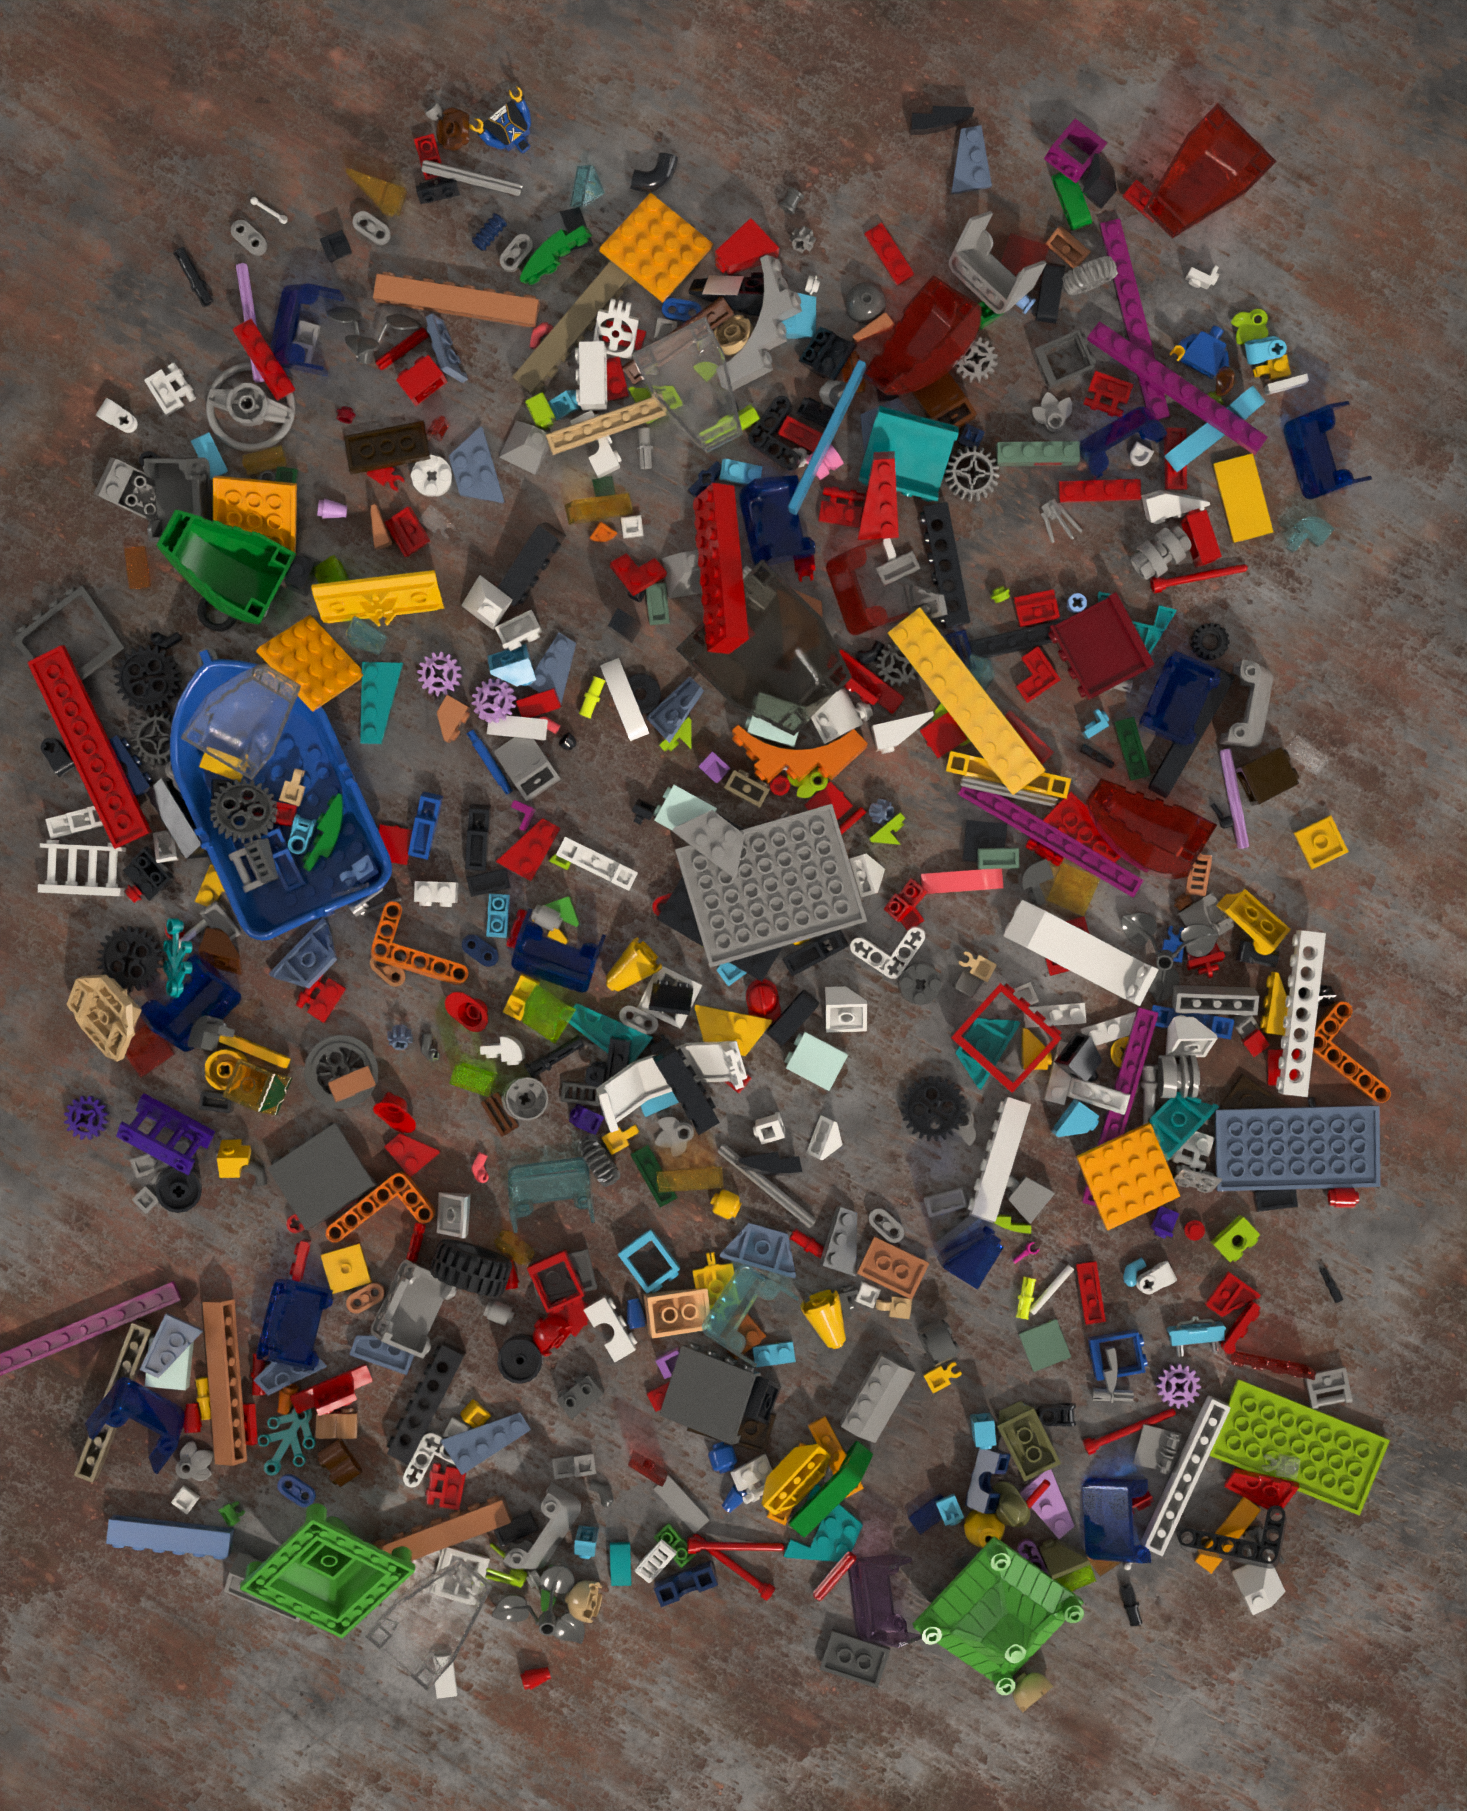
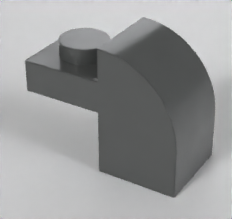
M1047 859L1029 865L1023 871L1020 879L1021 890L1030 888L1028 895L1031 902L1036 903V906L1046 903L1039 884L1054 878Z
M203 1016L192 1027L188 1046L216 1052L219 1037L233 1038L235 1030L227 1028L228 1024L223 1023L221 1019Z

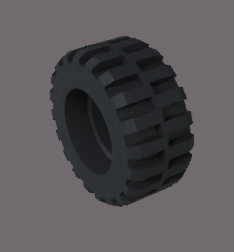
M442 1239L437 1244L430 1266V1273L439 1281L458 1289L479 1295L498 1297L505 1291L512 1269V1262L504 1255L478 1245L459 1240Z

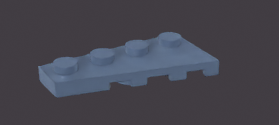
M518 1412L468 1431L443 1438L440 1441L461 1475H463L531 1429L522 1414Z

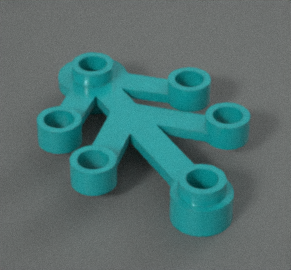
M169 918L166 923V929L168 934H173V940H165L163 943V950L169 959L164 961L163 970L168 977L166 983L167 995L178 998L183 992L182 981L185 974L192 972V963L190 961L182 962L185 954L192 952V942L182 941L179 950V932L183 931L184 924L179 918Z
M311 1408L303 1411L305 1418H300L295 1409L288 1415L272 1416L269 1418L267 1425L270 1429H276L280 1424L292 1421L293 1423L289 1429L271 1434L263 1433L258 1437V1445L261 1447H266L270 1442L283 1439L273 1458L268 1459L264 1464V1471L267 1475L274 1476L280 1471V1461L290 1443L294 1454L293 1464L296 1467H301L305 1464L306 1457L302 1454L297 1431L301 1425L305 1437L303 1446L306 1449H312L316 1444V1439L312 1436L309 1421L312 1418ZM272 1419H275L277 1421L276 1426H273L271 1424ZM261 1437L267 1438V1443H262ZM306 1440H312L313 1445L308 1446ZM301 1457L303 1463H297L296 1458ZM274 1465L275 1470L270 1471L268 1466Z

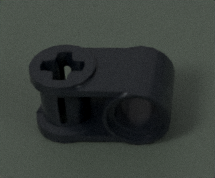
M47 738L42 741L41 751L58 777H62L76 767L71 755L60 740ZM49 743L56 745L54 746L55 751L48 750L50 748Z
M1075 1403L1043 1404L1037 1409L1036 1414L1040 1422L1045 1426H1076V1421L1074 1420ZM1045 1411H1051L1052 1414L1049 1419L1045 1420L1042 1418Z

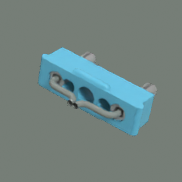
M1192 1316L1190 1321H1182L1177 1326L1167 1327L1169 1341L1172 1346H1176L1178 1357H1180V1354L1181 1357L1184 1356L1183 1345L1211 1342L1212 1352L1218 1353L1219 1341H1225L1224 1330H1226V1327L1221 1321L1214 1322L1212 1319H1199L1198 1316ZM1195 1319L1197 1322H1200L1198 1324H1191L1195 1321Z

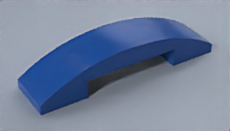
M1157 1005L1152 1007V1011L1159 1013L1155 1026L1168 1028L1174 1017L1184 1015L1196 1018L1213 1031L1217 1037L1231 1040L1234 1019L1199 1013L1181 1014L1176 1013L1174 1008Z

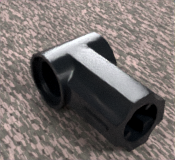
M1240 940L1236 956L1237 961L1276 967L1279 951L1274 950L1271 954L1262 955L1255 950L1253 943Z

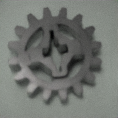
M889 644L888 651L882 649L884 656L877 658L881 661V664L876 665V667L882 668V671L878 674L879 676L885 675L884 682L891 680V686L898 682V686L901 687L903 681L909 685L908 679L915 680L916 678L913 674L918 672L912 666L911 672L907 674L906 668L910 664L909 660L906 657L898 656L896 651L901 650L897 645L893 648ZM890 654V665L885 667L886 658ZM894 656L899 661H904L902 665L903 674L898 668L894 669L893 665L896 664ZM889 673H899L901 678H893Z

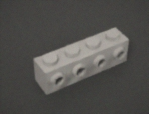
M1173 985L1172 1006L1176 1013H1199L1204 1015L1234 1014L1242 1016L1258 1014L1259 995L1255 988Z

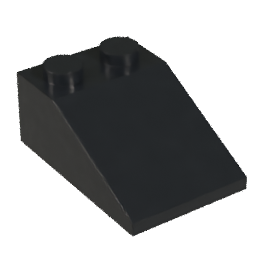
M658 980L657 983H653L649 1010L690 1015L694 989L690 988V984L678 982V986L669 985L670 981Z

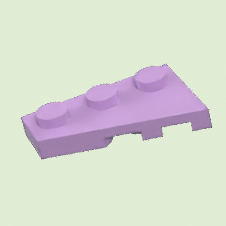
M1050 1469L1037 1475L1019 1493L1026 1501L1044 1479L1050 1482L1051 1485L1031 1508L1060 1539L1074 1527V1523Z

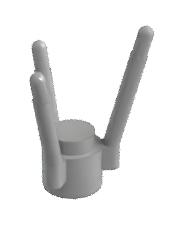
M1055 499L1041 507L1044 511L1041 516L1044 519L1051 543H1054L1055 540L1048 518L1051 520L1057 518L1070 539H1074L1070 529L1060 516L1061 513L1079 532L1083 531L1064 510L1061 503H1057Z
M381 888L378 892L348 904L356 917L360 914L365 916L370 912L384 908L388 902H399L401 898L398 897L367 908L369 907L368 901L383 891V888Z

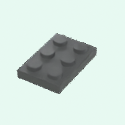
M588 1248L568 1253L584 1291L597 1289V1282ZM564 1261L538 1272L549 1300L566 1297L577 1292ZM534 1286L538 1303H542L539 1294Z
M832 1629L819 1668L822 1671L878 1689L890 1648Z

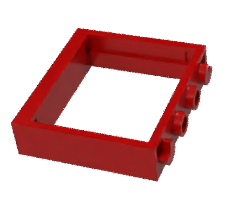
M1000 983L951 1038L1013 1093L1062 1039L1059 1036L1062 1032L1053 1024L1049 1027L1044 1023L1046 1018L1038 1011L1033 1013L1029 1009L1031 1004L1023 997L1018 999L1014 996L1015 990L1007 983L1003 986ZM1000 992L1053 1038L1014 1082L961 1036Z

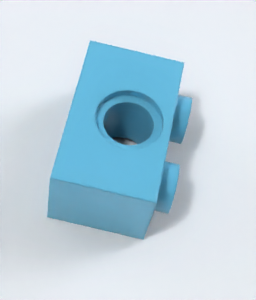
M991 1413L970 1414L972 1439L975 1446L980 1447L982 1450L991 1449L992 1446L996 1445L995 1424Z

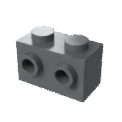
M590 1372L587 1374L581 1373L574 1379L575 1383L572 1386L568 1387L566 1385L558 1392L559 1396L556 1401L571 1420L604 1394L605 1390Z

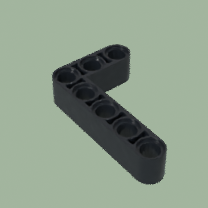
M1276 1505L1270 1507L1267 1511L1261 1543L1190 1528H1184L1178 1533V1541L1181 1548L1187 1552L1273 1569L1280 1560L1287 1518L1282 1507ZM1279 1513L1282 1515V1518L1279 1521H1274L1271 1519L1272 1516ZM1275 1533L1279 1537L1275 1541H1270L1268 1536ZM1191 1536L1193 1540L1191 1543L1185 1544L1182 1542L1183 1538ZM1210 1540L1213 1542V1545L1210 1548H1205L1203 1543ZM1225 1545H1232L1234 1547L1231 1552L1223 1551ZM1246 1549L1254 1551V1554L1250 1557L1243 1555ZM1268 1553L1275 1555L1271 1561H1266L1264 1556Z

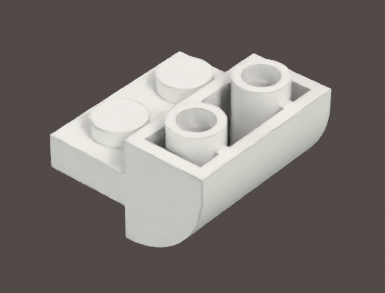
M845 688L820 699V701L806 708L824 744L863 725Z
M510 1035L501 1036L500 1043L483 1044L480 1046V1055L486 1054V1058H496L501 1054V1061H507V1065H518L525 1059V1050L522 1043Z

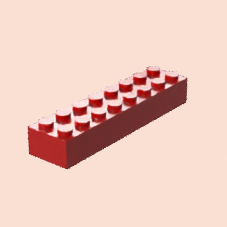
M711 483L693 501V509L695 510L694 526L697 531L696 546L699 553L698 566L700 567L701 575L700 585L702 586L701 603L704 609L703 623L705 624L706 631L705 643L707 644V652L730 654L749 639L735 487L733 485Z

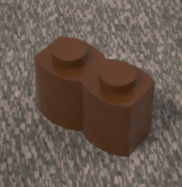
M338 1438L318 1453V1462L323 1468L326 1467L329 1470V1478L334 1485L338 1484L339 1487H342L363 1471L342 1439Z

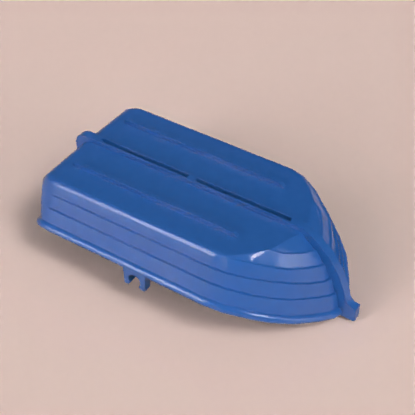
M206 649L199 652L203 665L197 669L186 685L177 702L170 734V762L175 781L197 828L194 832L202 841V849L207 850L244 932L256 940H270L311 920L333 915L336 909L378 892L386 885L392 874L391 859L324 709L319 707L312 712L281 677L269 667L240 660H214L209 650ZM206 748L248 763L239 784H242L243 779H246L247 784L254 780V786L262 783V790L269 788L268 795H274L272 801L290 804L279 800L285 780L292 781L295 769L305 771L300 785L306 786L301 805L297 806L296 813L302 818L318 820L321 813H326L330 806L327 803L332 795L343 794L344 817L342 828L330 857L326 858L321 855L310 872L303 868L305 864L302 862L308 851L312 853L315 848L313 842L318 834L323 835L324 833L317 829L318 823L316 824L307 852L303 855L293 853L305 881L304 885L286 892L279 878L249 892H244V884L233 860L231 861L228 855L245 848L244 844L250 841L248 838H245L244 843H242L241 838H237L233 842V836L226 839L225 832L219 834V827L214 828V821L210 819L212 779L231 780L233 785H235V780L199 767ZM238 821V822L235 823V825H238V826H241V825L244 824V823L241 822V821ZM280 825L288 842L292 827ZM302 840L294 842L293 847L295 851L303 848ZM367 854L370 855L379 873L364 883L357 881L350 887L347 886L346 882L343 883L341 881L340 874L345 871H352L351 865ZM246 855L241 856L240 858L251 882L257 881Z

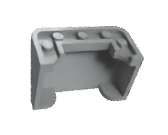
M1240 660L1233 664L1231 674L1239 677L1240 686L1250 687L1243 723L1233 724L1229 732L1221 733L1219 744L1254 749L1262 742L1273 675L1268 669L1256 662Z
M407 1259L403 1260L371 1327V1334L386 1344L424 1359L425 1354L431 1349L430 1339L427 1335L444 1299L449 1300L453 1298L457 1288L434 1278L429 1269Z
M551 1482L546 1489L547 1494L541 1503L542 1513L550 1518V1521L535 1543L528 1538L521 1543L512 1542L506 1550L503 1562L515 1569L543 1568L581 1512V1503L576 1497Z

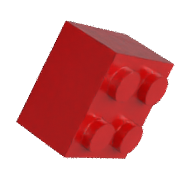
M429 355L419 357L414 362L415 365L409 370L408 368L402 370L396 379L415 406L419 405L448 382Z

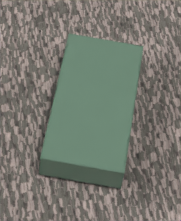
M666 582L655 583L646 588L650 626L670 624Z
M1019 848L977 849L978 869L1019 868Z

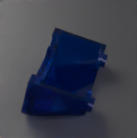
M1137 407L1080 441V458L1093 480L1103 476L1102 473L1109 466V459L1105 451L1138 432L1142 440L1148 439L1155 441L1156 444L1166 439L1167 432L1148 408Z
M798 475L753 479L740 491V506L752 559L756 567H766L811 557L816 553L815 542L811 537L803 536L798 513L797 515L792 514L788 508L799 484Z
M1175 650L1168 656L1137 729L1183 746L1192 744L1197 735L1194 732V725L1209 691L1213 687L1217 688L1219 685L1221 670Z
M985 1225L984 1228L978 1227L941 1250L937 1259L945 1270L978 1290L1004 1246L1000 1244L1001 1239L994 1235L995 1231Z
M276 1279L271 1290L257 1347V1359L314 1371V1368L318 1365L319 1356L313 1348L322 1311L331 1307L333 1303V1290L290 1279Z

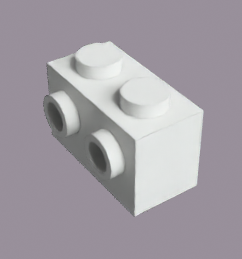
M415 881L414 902H419V906H432V902H440L441 907H452V903H458V882Z

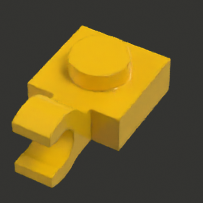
M1287 354L1280 358L1265 361L1266 365L1253 369L1254 378L1268 375L1269 380H1274L1291 375Z
M636 1124L625 1131L618 1127L619 1130L609 1132L601 1137L611 1155L630 1145L627 1139L639 1133Z

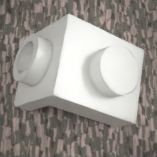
M1215 265L1210 275L1192 267L1185 279L1193 287L1208 289L1211 284L1215 285L1220 275L1216 273L1219 267Z

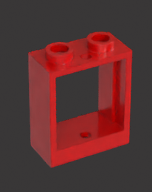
M1198 508L1189 511L1188 514L1184 515L1185 518L1180 521L1182 530L1191 541L1192 546L1189 551L1194 566L1197 568L1215 562L1222 555L1207 510L1200 512Z
M566 1249L528 1265L527 1270L547 1313L552 1311L555 1314L564 1309L563 1306L571 1303V1305H575L583 1301L582 1297L585 1296V1291ZM564 1261L577 1292L551 1303L538 1272Z

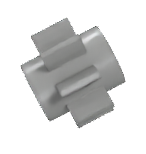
M803 226L800 230L798 228L794 229L789 241L792 242L793 249L803 253L805 249L809 252L811 251L816 238L813 237V230Z

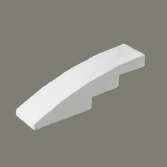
M94 806L45 819L50 839L103 826Z

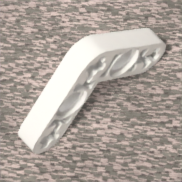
M919 926L911 927L892 955L862 936L855 937L852 940L850 949L854 955L891 979H895L902 974L924 942L925 931ZM917 931H919L921 939H916L913 942V945L916 946L915 948H913L909 943H906L905 940H908V942H910L913 937L911 932L916 933ZM862 941L864 943L863 947L867 950L869 946L872 947L867 957L863 956L866 953L864 950L859 949L857 951L855 949V942L860 943ZM902 947L910 949L911 954L906 958L899 955V949ZM872 953H880L882 960L879 963H874L870 958ZM894 956H896V958L899 961L905 963L904 965L899 963L897 966L898 972H893L891 974L889 972L890 968L888 966H893L895 964L896 959L893 958Z
M429 1431L423 1436L404 1473L403 1481L405 1485L412 1488L420 1484L434 1455L454 1464L451 1457L444 1453L443 1444L440 1451L436 1450L438 1445L432 1444L429 1446L428 1440H426V1438L430 1439L432 1436L435 1438L434 1442L440 1444V1440L446 1437L434 1431ZM417 1455H426L427 1463L419 1464L416 1460ZM415 1468L421 1469L416 1474L418 1481H409L410 1477L408 1474L412 1475Z

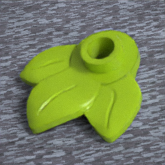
M1254 309L1250 313L1240 312L1233 317L1231 323L1238 327L1236 333L1237 344L1241 345L1250 340L1268 337L1269 333L1266 328L1268 316L1264 310ZM1257 315L1261 316L1259 323L1254 322V317Z
M818 766L800 782L797 779L793 780L789 775L787 776L789 782L793 786L798 787L797 797L800 798L811 797L816 791L823 790L828 783V778H824L819 773ZM820 778L821 783L815 784L814 779Z

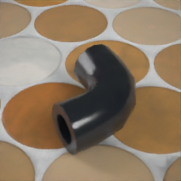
M659 153L653 170L641 171L634 169L630 189L639 192H653L663 188L675 173L678 157L669 153Z

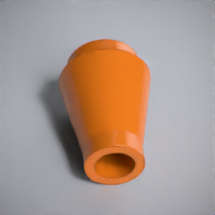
M291 1384L279 1390L278 1413L283 1415L289 1414L293 1406L290 1396L299 1392L297 1385Z

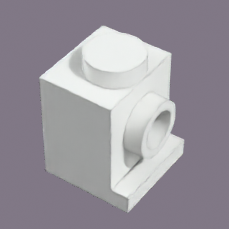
M779 1111L775 1112L774 1115L756 1120L753 1131L755 1137L760 1139L761 1144L785 1138V1126Z

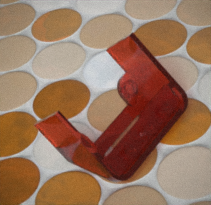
M883 538L845 551L831 558L826 564V572L848 633L853 636H859L894 624L909 616V613L905 612L888 618L886 610L881 606L867 608L855 569L862 567L866 563L867 555L865 551L882 546Z

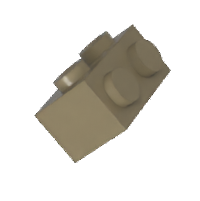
M741 769L738 772L734 770L724 789L760 808L770 791L767 788L768 784L759 779L756 782L749 778L750 774Z

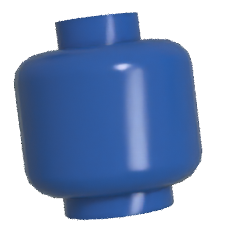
M724 1442L713 1445V1450L708 1453L712 1469L719 1471L720 1474L735 1469L734 1465L737 1464V1457L733 1446L724 1445Z

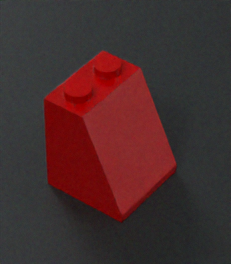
M750 218L715 251V266L722 274L726 272L728 276L762 265L760 258L765 255L776 259L779 258V247Z

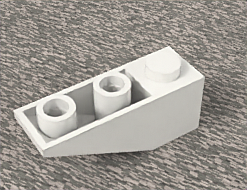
M1165 490L1141 495L1146 519L1154 524L1165 522V519L1169 517H1182L1186 512L1198 508L1202 511L1205 509L1204 507L1210 505V502L1205 498Z

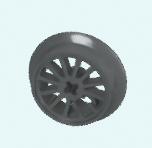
M335 1035L325 1038L313 1047L305 1062L304 1076L309 1091L320 1103L331 1108L347 1109L361 1104L371 1095L375 1086L338 1102H335L331 1091L326 1086L329 1082L343 1076V1074H338L340 1066L342 1069L346 1068L347 1070L344 1075L368 1066L376 1084L378 1065L373 1052L364 1042L352 1036ZM342 1047L349 1049L347 1057ZM353 1051L359 1054L358 1058L349 1063ZM333 1052H338L341 1055L339 1063H334L331 1060ZM325 1055H326L327 1063L324 1062V1061H322V1059H323V1057H324ZM362 1058L365 1066L353 1068L352 1066ZM320 1064L331 1068L332 1071L320 1073ZM332 1074L333 1078L323 1084L320 1076Z

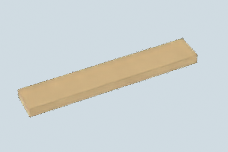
M660 394L546 434L545 437L552 455L666 416L668 412Z

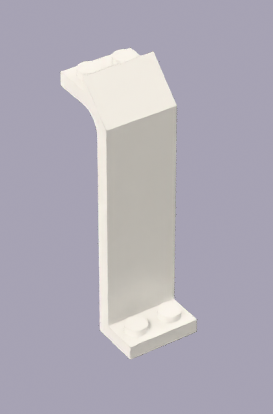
M1024 900L1016 907L1011 922L1005 928L1004 937L1010 941L1036 952L1139 1006L1158 972L1157 968L1137 960Z

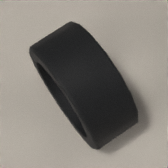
M204 597L200 600L197 614L200 622L205 627L213 631L222 632L230 629L235 624L237 619L231 616L220 624L211 622L206 615V608L209 602Z

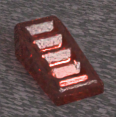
M442 415L437 416L429 427L427 435L440 442L450 426L447 419Z

